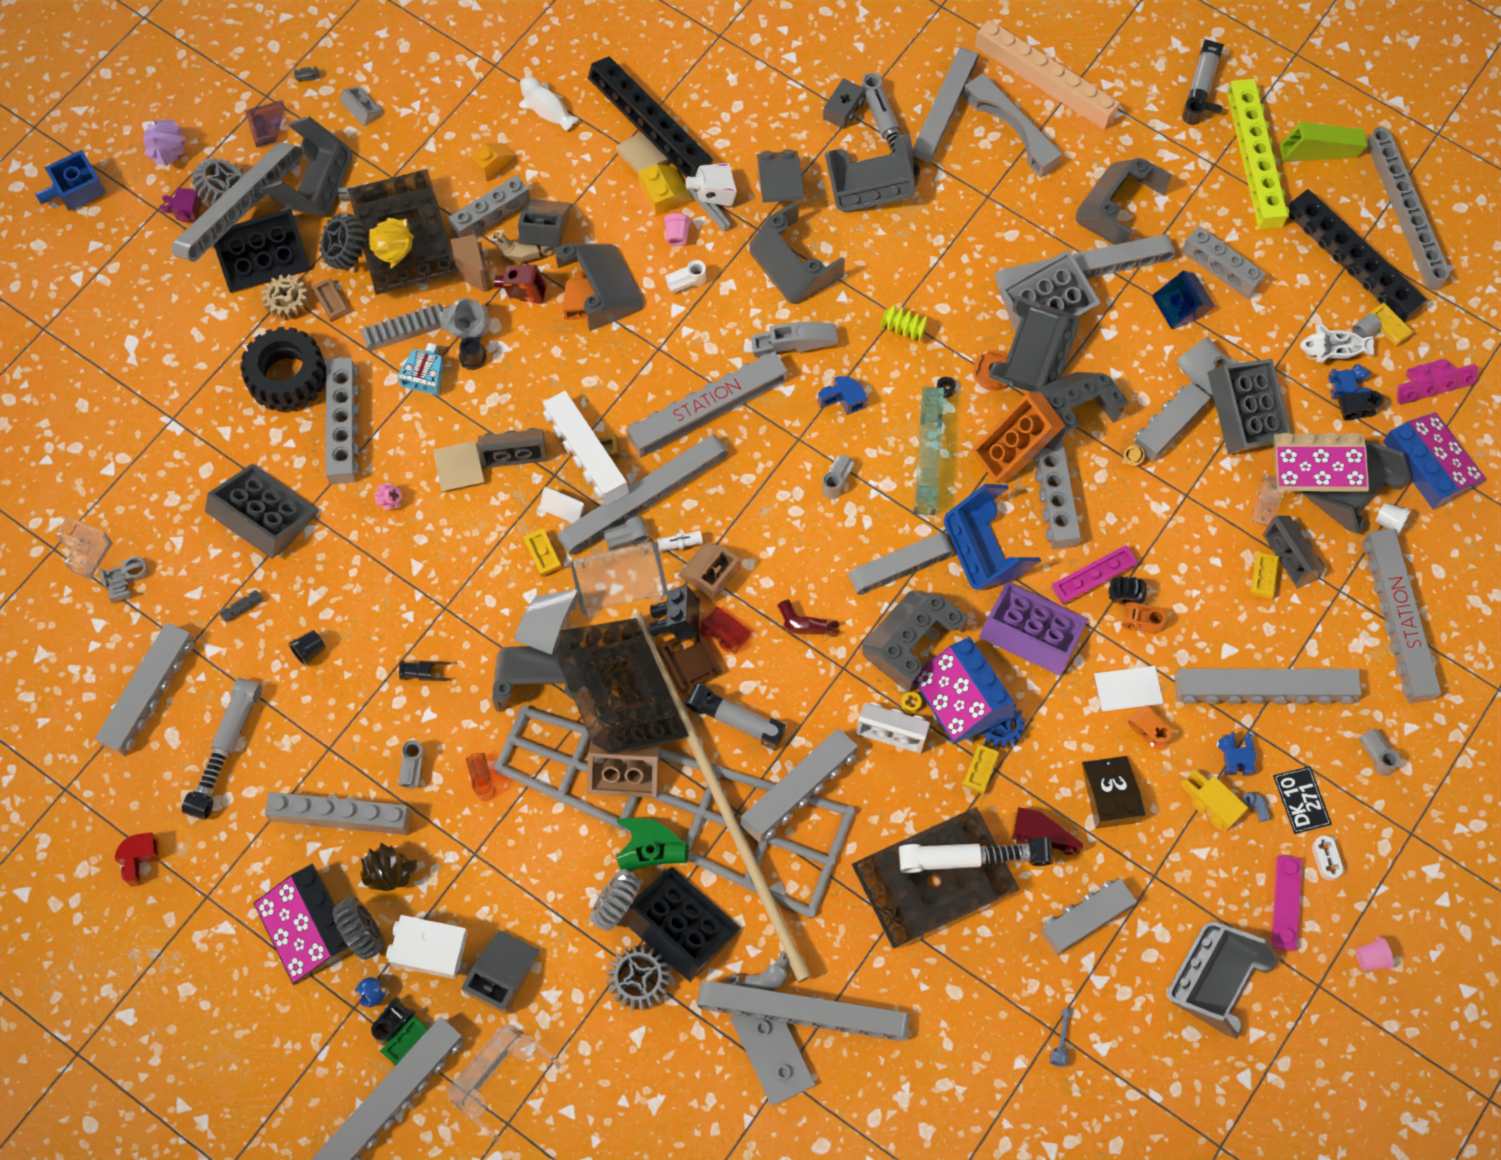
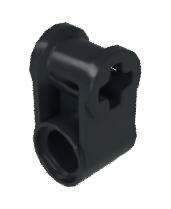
M1377 391L1342 395L1338 398V403L1343 420L1351 421L1358 418L1375 416L1383 403L1382 395Z
M395 997L371 1027L373 1037L379 1044L386 1045L403 1025L415 1015L416 1011L413 1009L409 1010L400 1002V998ZM381 1027H389V1033L386 1036L379 1037L377 1035Z

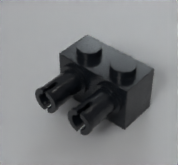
M688 585L667 591L666 601L650 605V613L654 619L666 615L665 619L649 623V631L652 636L670 631L680 641L699 635L700 599Z

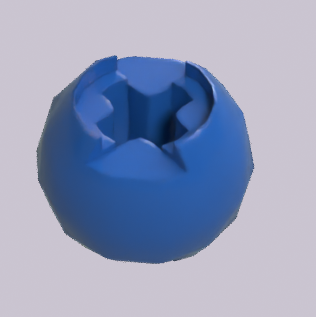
M364 978L355 988V992L358 991L361 998L359 1002L364 1007L372 1008L378 1006L385 997V993L382 992L380 987L381 982L377 978Z

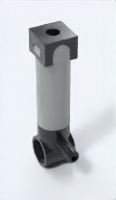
M1204 40L1182 113L1183 121L1189 125L1200 123L1205 110L1221 113L1222 105L1207 102L1224 44Z
M694 684L684 703L690 710L698 714H706L758 739L762 745L774 751L785 733V724L773 718L768 720L722 698L702 684Z

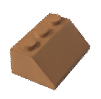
M591 740L588 751L587 794L656 798L660 744Z

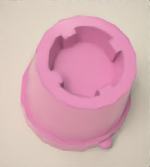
M673 213L664 217L666 242L669 245L682 246L687 243L691 222L689 216Z
M1376 937L1374 942L1356 949L1357 960L1363 971L1382 968L1391 970L1394 966L1391 950L1384 938Z

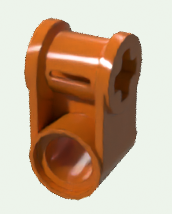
M1128 602L1124 606L1126 613L1121 626L1128 630L1157 634L1162 631L1167 615L1161 608ZM1156 618L1160 623L1155 624L1150 619Z
M1143 706L1128 720L1129 726L1148 742L1151 747L1159 750L1167 746L1172 734L1171 729L1150 707ZM1161 734L1164 736V737H1160V738H1157V737H1156V735L1159 736V735H1161Z

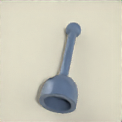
M1065 1008L1062 1010L1064 1018L1059 1047L1052 1050L1049 1059L1050 1064L1059 1067H1068L1069 1053L1064 1048V1042L1071 1010Z

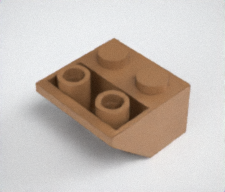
M476 235L451 239L459 278L483 292L488 291L486 283H490L482 242H477Z
M705 542L678 576L714 601L740 569V558L723 546Z

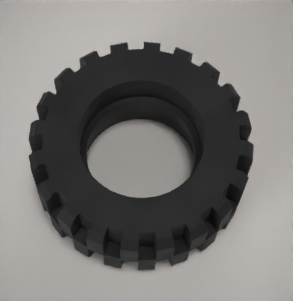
M277 327L275 331L269 329L266 330V334L262 336L261 334L257 335L255 341L249 342L246 346L248 351H244L241 357L243 360L240 363L241 375L249 393L260 405H265L270 410L276 408L278 412H285V409L295 411L297 410L296 407L301 405L305 407L308 405V401H314L318 397L317 392H322L324 388L323 383L326 382V363L316 341L309 337L306 332L299 331L298 333L297 329L289 327L288 330H285L284 327ZM294 358L303 362L299 372L290 379L274 381L266 378L268 369L278 360Z

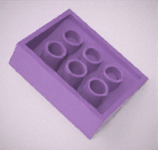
M1007 581L987 617L979 638L1061 676L1088 619Z

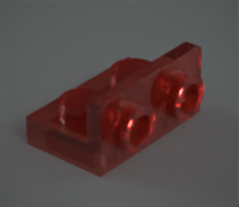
M718 606L706 619L703 618L700 621L701 632L707 638H714L718 641L719 646L726 652L731 651L736 654L752 635L749 629Z

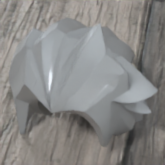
M463 297L454 304L449 305L448 308H443L444 312H439L440 327L454 337L461 338L462 340L466 337H475L479 340L489 331L490 319L488 308L479 305L478 300L473 301Z

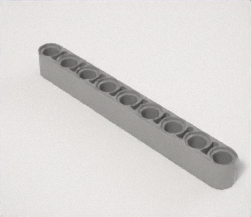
M1377 127L1367 143L1368 150L1424 283L1429 289L1438 290L1449 277V268L1391 132L1385 127Z
M283 142L276 144L174 241L172 254L177 258L191 262L197 261L266 194L261 190L263 186L279 182L300 161L302 155L300 147Z
M1164 234L1072 255L1084 276L1088 279L1166 262L1173 259L1176 253L1169 235ZM1050 259L997 271L994 274L998 290L1000 287Z
M716 435L707 437L628 488L629 494L609 505L605 503L564 528L557 535L558 540L569 555L580 552L604 536L603 531L618 527L722 461L729 451Z
M712 981L700 982L697 1007L703 1010L895 1041L908 1040L910 1015L904 1012Z

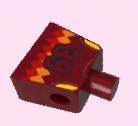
M537 265L507 266L504 276L496 275L494 279L495 288L505 289L510 299L543 304L547 285Z

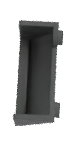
M910 133L901 134L896 137L894 141L895 153L851 163L849 153L844 149L825 152L834 199L839 210L844 212L906 199L914 194L915 178Z
M567 243L554 248L558 268L578 261L595 295H590L584 302V310L590 331L639 312L643 308V298L615 245L609 243Z
M1016 296L1012 309L1016 315L1022 316L1006 363L994 362L988 377L1009 386L1032 392L1061 378L1079 327V318L1074 314Z
M1366 440L1368 491H1302L1306 498L1346 530L1356 534L1365 526L1363 518L1357 514L1385 485L1390 486L1392 489H1398L1411 478L1403 452Z
M558 645L556 654L551 655L530 646L502 648L497 653L492 701L496 712H501V702H505L511 697L513 684L565 683L566 695L572 700H580L582 709H587L585 650L579 645Z
M1209 922L1202 927L1167 992L1168 998L1173 1004L1225 1035L1238 1039L1242 1031V1023L1236 1016L1231 1015L1254 970L1269 973L1277 966L1280 957L1266 939L1218 922Z

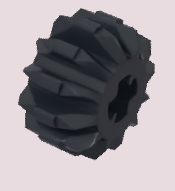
M1115 577L1110 581L1109 599L1120 605H1125L1128 602L1142 604L1145 601V596H1147L1146 583L1144 580L1137 579L1136 577Z

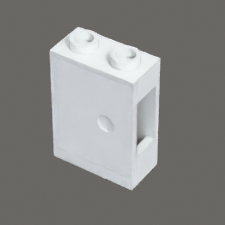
M401 915L399 921H396L393 927V935H395L393 945L389 944L386 958L389 959L390 965L456 980L468 937L466 928Z

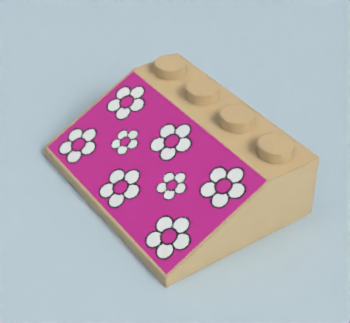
M1274 434L1272 457L1277 491L1369 490L1366 444L1363 434Z

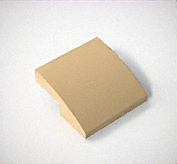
M642 133L616 146V152L637 174L638 171L652 165L660 164L666 166L670 163Z
M476 441L433 450L442 492L485 483Z

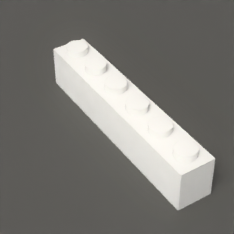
M563 391L544 401L545 411L542 413L548 423L552 422L554 433L558 438L562 437L564 440L562 443L567 453L572 452L574 455L572 458L577 468L582 467L584 470L583 476L588 484H593V491L599 500L603 499L605 504L609 505L629 494L626 480L567 392Z

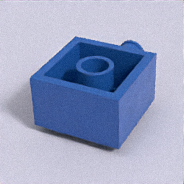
M83 150L44 167L53 182L52 186L35 193L41 205L57 197L59 199L62 198L68 211L106 194Z

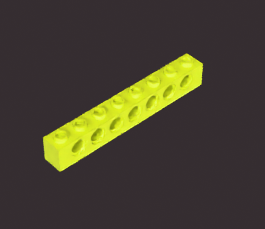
M1255 79L1231 81L1227 90V97L1258 228L1283 227L1286 219L1289 217V208L1285 206V192L1280 186L1281 176L1280 172L1276 169V155L1272 153L1271 149L1272 139L1268 136L1267 132L1268 122L1264 120L1263 116L1264 105L1260 103V89L1256 87Z

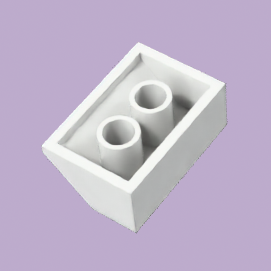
M864 703L858 719L856 735L921 754L930 722L921 716L914 715L911 717L904 715L902 711L897 709H884L877 703Z

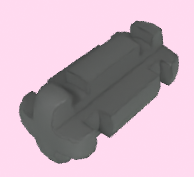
M314 66V69H311V67L300 68L298 71L294 69V77L297 81L300 78L302 80L313 79L315 76L319 78V71L316 66Z

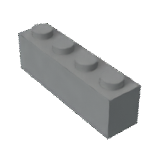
M1192 382L1186 387L1181 386L1174 395L1175 399L1173 401L1168 400L1161 408L1162 412L1159 415L1154 414L1148 421L1149 425L1145 429H1139L1134 436L1136 439L1134 444L1144 449L1145 457L1152 463L1206 408L1211 398Z
M1121 878L1115 882L1112 879L1101 886L1102 890L1096 894L1093 891L1082 898L1083 902L1078 906L1071 904L1062 911L1064 915L1059 918L1053 916L1043 923L1045 927L1040 933L1056 956L1135 905L1137 901Z

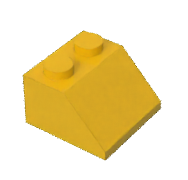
M655 164L638 171L639 186L655 216L693 202L675 167Z

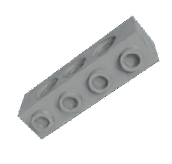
M517 175L449 216L452 232L457 238L481 234L526 206L530 201L529 189Z
M1200 226L1186 239L1182 249V253L1247 299L1260 287L1266 275L1264 271Z

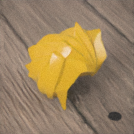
M387 218V221L376 224L378 227L370 229V250L374 251V255L379 259L390 262V268L397 265L412 248L414 236L410 233L407 218L404 220Z

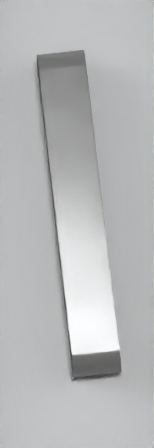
M963 47L959 48L912 150L914 158L927 163L932 162L962 97L964 87L968 83L977 64L979 53Z

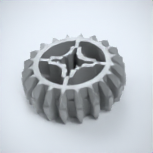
M214 157L210 160L205 158L194 169L192 178L193 191L198 192V197L204 198V203L210 202L212 206L245 174H243L242 168H237V163L231 164L229 159L223 161L222 157L218 160Z
M626 869L618 871L606 884L593 905L590 921L604 931H609L615 927L637 896L641 885L640 879Z
M633 946V953L629 954L628 949L625 948V957L617 953L616 958L619 962H610V966L615 970H607V975L613 978L607 979L606 983L607 985H614L609 989V993H617L614 996L615 1002L623 998L621 1003L623 1008L630 1002V1010L634 1011L636 1004H639L640 1011H644L643 1003H648V1006L653 1008L652 999L660 1003L661 998L658 993L662 995L667 994V990L662 986H670V981L663 978L670 977V971H663L668 967L667 962L660 963L663 959L661 954L653 958L655 949H651L649 954H646V946H642L641 952H638L637 946ZM635 961H646L654 967L640 968ZM628 964L630 974L624 978V981L619 983V975ZM634 969L636 970L637 974L640 973V976L642 974L644 975L642 977V984L644 988H642L640 983H637V980L635 982L633 981L635 979ZM658 973L657 984L649 992L646 984L649 979L653 978V975ZM637 988L642 996L629 995L623 989Z

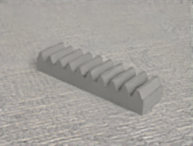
M437 302L433 307L427 305L426 309L419 308L418 312L412 310L409 315L403 313L402 317L395 316L393 320L388 318L386 322L379 321L378 325L372 323L369 328L363 326L361 333L368 352L440 329L441 320L439 312H444L442 305Z

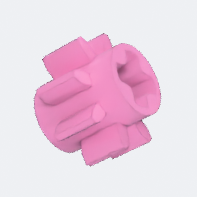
M392 482L377 486L379 490L374 494L377 502L376 505L383 506V510L399 507L398 502L402 499L400 488L393 487Z

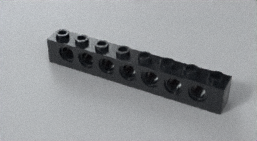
M610 56L591 63L588 79L686 178L695 177L699 166L712 164L713 159Z
M1307 189L1291 201L1288 207L1289 218L1296 222L1307 235H1310L1322 249H1325L1335 262L1341 264L1350 276L1357 279L1365 290L1374 295L1380 304L1385 303L1404 323L1423 308L1427 299L1314 193Z

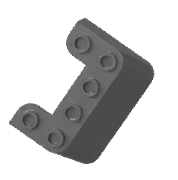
M1074 372L1030 392H1041L1066 425L1048 443L1053 451L1058 449L1066 435L1075 430L1078 425V419L1071 411L1072 408L1095 399L1111 421L1115 423L1130 403L1113 380L1104 373Z
M918 590L910 591L863 642L862 654L905 691L910 692L915 678L921 672V663L909 651L936 621L948 630L958 629L962 633L965 630L969 617L938 594Z

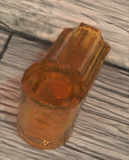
M485 753L471 754L466 758V763L472 781V788L479 800L489 801L495 796L496 788L492 781ZM482 785H489L487 790L479 791Z

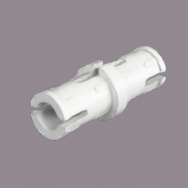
M700 530L686 534L679 532L675 536L657 538L659 552L677 548L684 550V547L703 544Z

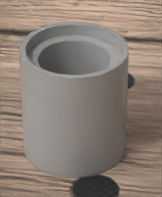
M1368 313L1352 327V331L1362 338L1370 337L1381 328V322L1377 316Z

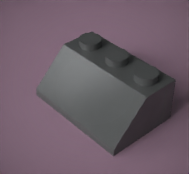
M530 428L519 432L510 430L501 434L486 433L483 436H478L477 447L482 468L547 461L543 429Z
M1291 516L1273 517L1263 536L1274 554L1279 556L1281 565L1298 589L1319 579L1325 571L1324 564L1313 552L1309 540L1305 539L1302 535L1298 523L1293 521Z

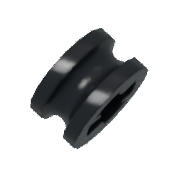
M947 376L940 378L936 386L937 394L942 398L951 397L955 392V381ZM945 384L949 387V390H946L945 387L942 388V385Z

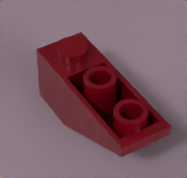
M1018 807L1011 839L1016 840V843L1020 845L1027 844L1030 839L1045 837L1051 839L1052 850H1062L1063 854L1071 856L1081 852L1083 843L1045 814Z

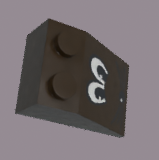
M1127 756L1082 762L1095 829L1140 823L1145 817L1141 793Z

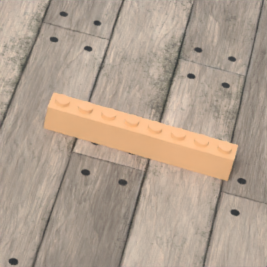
M988 20L977 32L975 43L977 49L1105 130L1116 117L1120 102L991 20Z

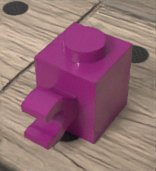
M177 188L174 198L168 195L162 196L164 203L169 204L166 206L160 205V209L163 213L173 211L176 220L195 222L199 215L202 200L198 197V192L193 191V189Z

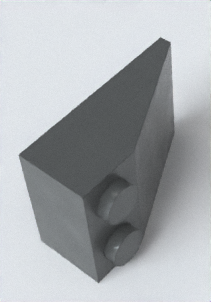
M786 149L782 152L763 151L762 153H757V176L763 203L804 200L798 152Z

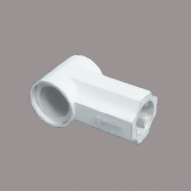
M693 260L687 267L665 275L670 292L675 293L692 285L702 286L707 280L705 264L700 260ZM694 272H701L698 275L693 274Z

